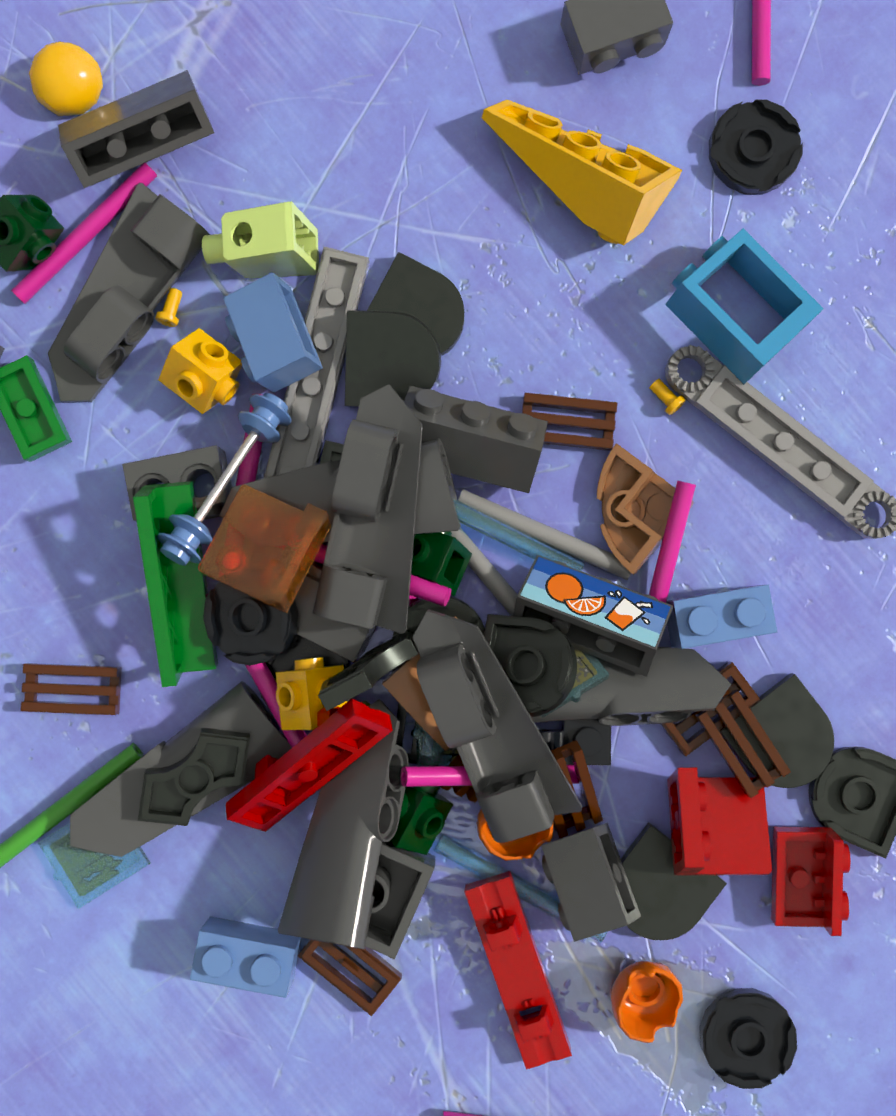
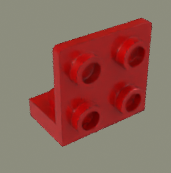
M697 767L677 768L667 779L674 875L770 874L772 872L764 787L758 790L759 793L750 798L746 795L735 777H698Z

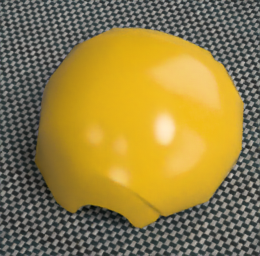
M58 41L45 45L33 58L29 77L33 94L38 103H41L45 108L58 116L82 115L97 104L103 88L101 69L93 56L83 48L72 43Z

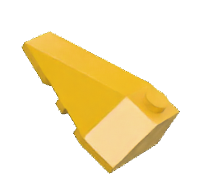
M504 100L483 110L481 118L585 225L598 231V235L610 243L625 245L643 233L682 172L678 167L638 147L628 144L626 151L622 152L603 145L600 142L602 134L589 129L587 133L565 131L562 129L563 125L559 118L510 100Z

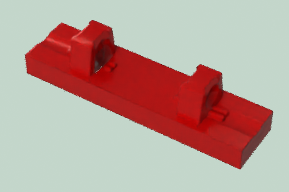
M353 698L341 708L336 706L326 711L325 707L317 712V728L279 759L266 755L256 763L255 779L226 802L227 820L266 832L391 733L393 729L390 714L378 709H372Z
M507 871L466 884L464 892L526 1070L550 1061H557L572 1056L571 1045L511 872ZM542 1005L540 1011L520 1016V1011Z

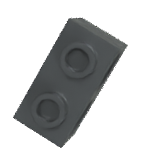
M215 445L122 464L133 521H136L133 497L144 485H155L160 482L165 484L193 481L194 488L195 480L200 475L211 473L215 486L228 466L225 451ZM231 479L204 520L221 517L219 515L232 488ZM194 492L196 509L198 511L207 496L197 497Z

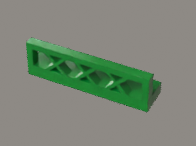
M193 481L144 485L133 497L162 687L177 686L183 672L216 669L218 664L216 646L214 647L208 638L203 620L208 588L202 545L200 544L196 549V552L201 557L200 563L188 561L186 566H182L167 558L160 551L163 544L157 539L158 533L171 534L174 526L169 520L170 515L186 514L194 517L197 513Z

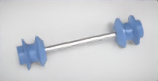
M264 393L263 395L253 394L250 396L249 401L254 408L253 411H241L238 414V419L248 436L195 516L172 514L169 517L170 522L174 526L171 534L158 533L157 539L163 544L160 551L167 558L182 566H186L188 561L200 563L201 557L196 552V549L200 544L212 545L213 543L208 528L202 523L256 440L264 443H277L281 437L276 427L278 425L289 426L292 422L290 415L287 413L288 406L279 397L271 393Z

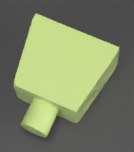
M292 201L227 212L221 218L222 234L204 235L202 238V252L207 264L226 263L244 278H262L271 272L278 277L317 275L319 267L318 229Z

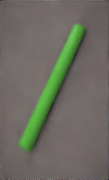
M132 743L1 843L0 868L144 755L140 748Z

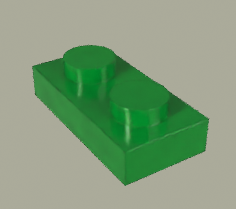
M26 355L1 367L0 410L23 459L32 462L71 443L72 440L34 360Z

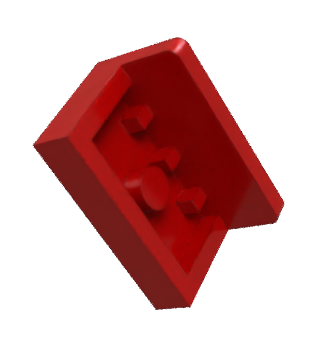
M773 826L771 920L775 926L824 927L830 936L842 935V921H847L849 918V899L846 891H843V873L849 872L851 858L848 845L843 842L841 837L831 827Z

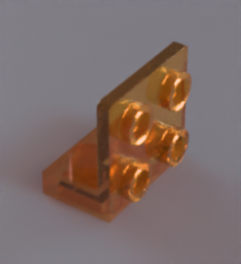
M241 485L204 554L198 570L216 581L287 614L331 528L327 511L310 503L302 511L248 485Z

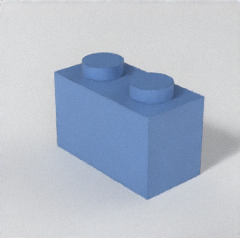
M273 272L223 297L229 315L225 317L227 327L234 339L240 342L245 356L241 358V363L246 375L253 383H259L275 393L323 369L291 287Z
M769 585L750 586L668 600L666 602L673 605L667 622L670 643L673 648L685 649L778 633Z
M210 916L198 933L190 980L286 998L294 981L302 938L279 934L278 929Z

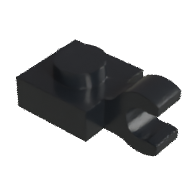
M598 719L563 720L562 730L538 729L550 750L577 740L583 750L587 765H611V726L600 724ZM571 756L566 757V764L573 765Z

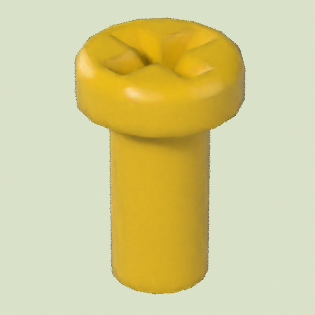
M170 288L163 310L156 313V321L169 327H176L178 325L179 319L176 317V313L183 295L180 290Z
M660 378L649 387L667 406L665 412L668 415L674 414L686 401L682 395L677 397Z

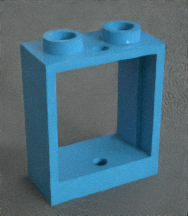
M743 228L729 241L723 236L715 241L703 254L702 257L705 259V262L699 268L693 263L689 264L671 283L676 288V291L665 305L745 384L824 308ZM727 262L784 319L758 345L700 287Z

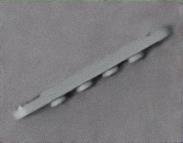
M689 345L680 348L669 358L665 368V376L668 384L674 391L684 396L697 409L853 531L864 538L877 539L886 537L896 530V499L894 496H890L877 486L871 478L748 382L743 384L725 365H722L712 357L707 350L704 351L699 346ZM682 359H694L700 364L702 376L699 381L688 383L683 381L682 377H679L677 365ZM870 502L880 504L886 512V520L880 528L870 527L868 523H865L866 519L863 518L865 506Z

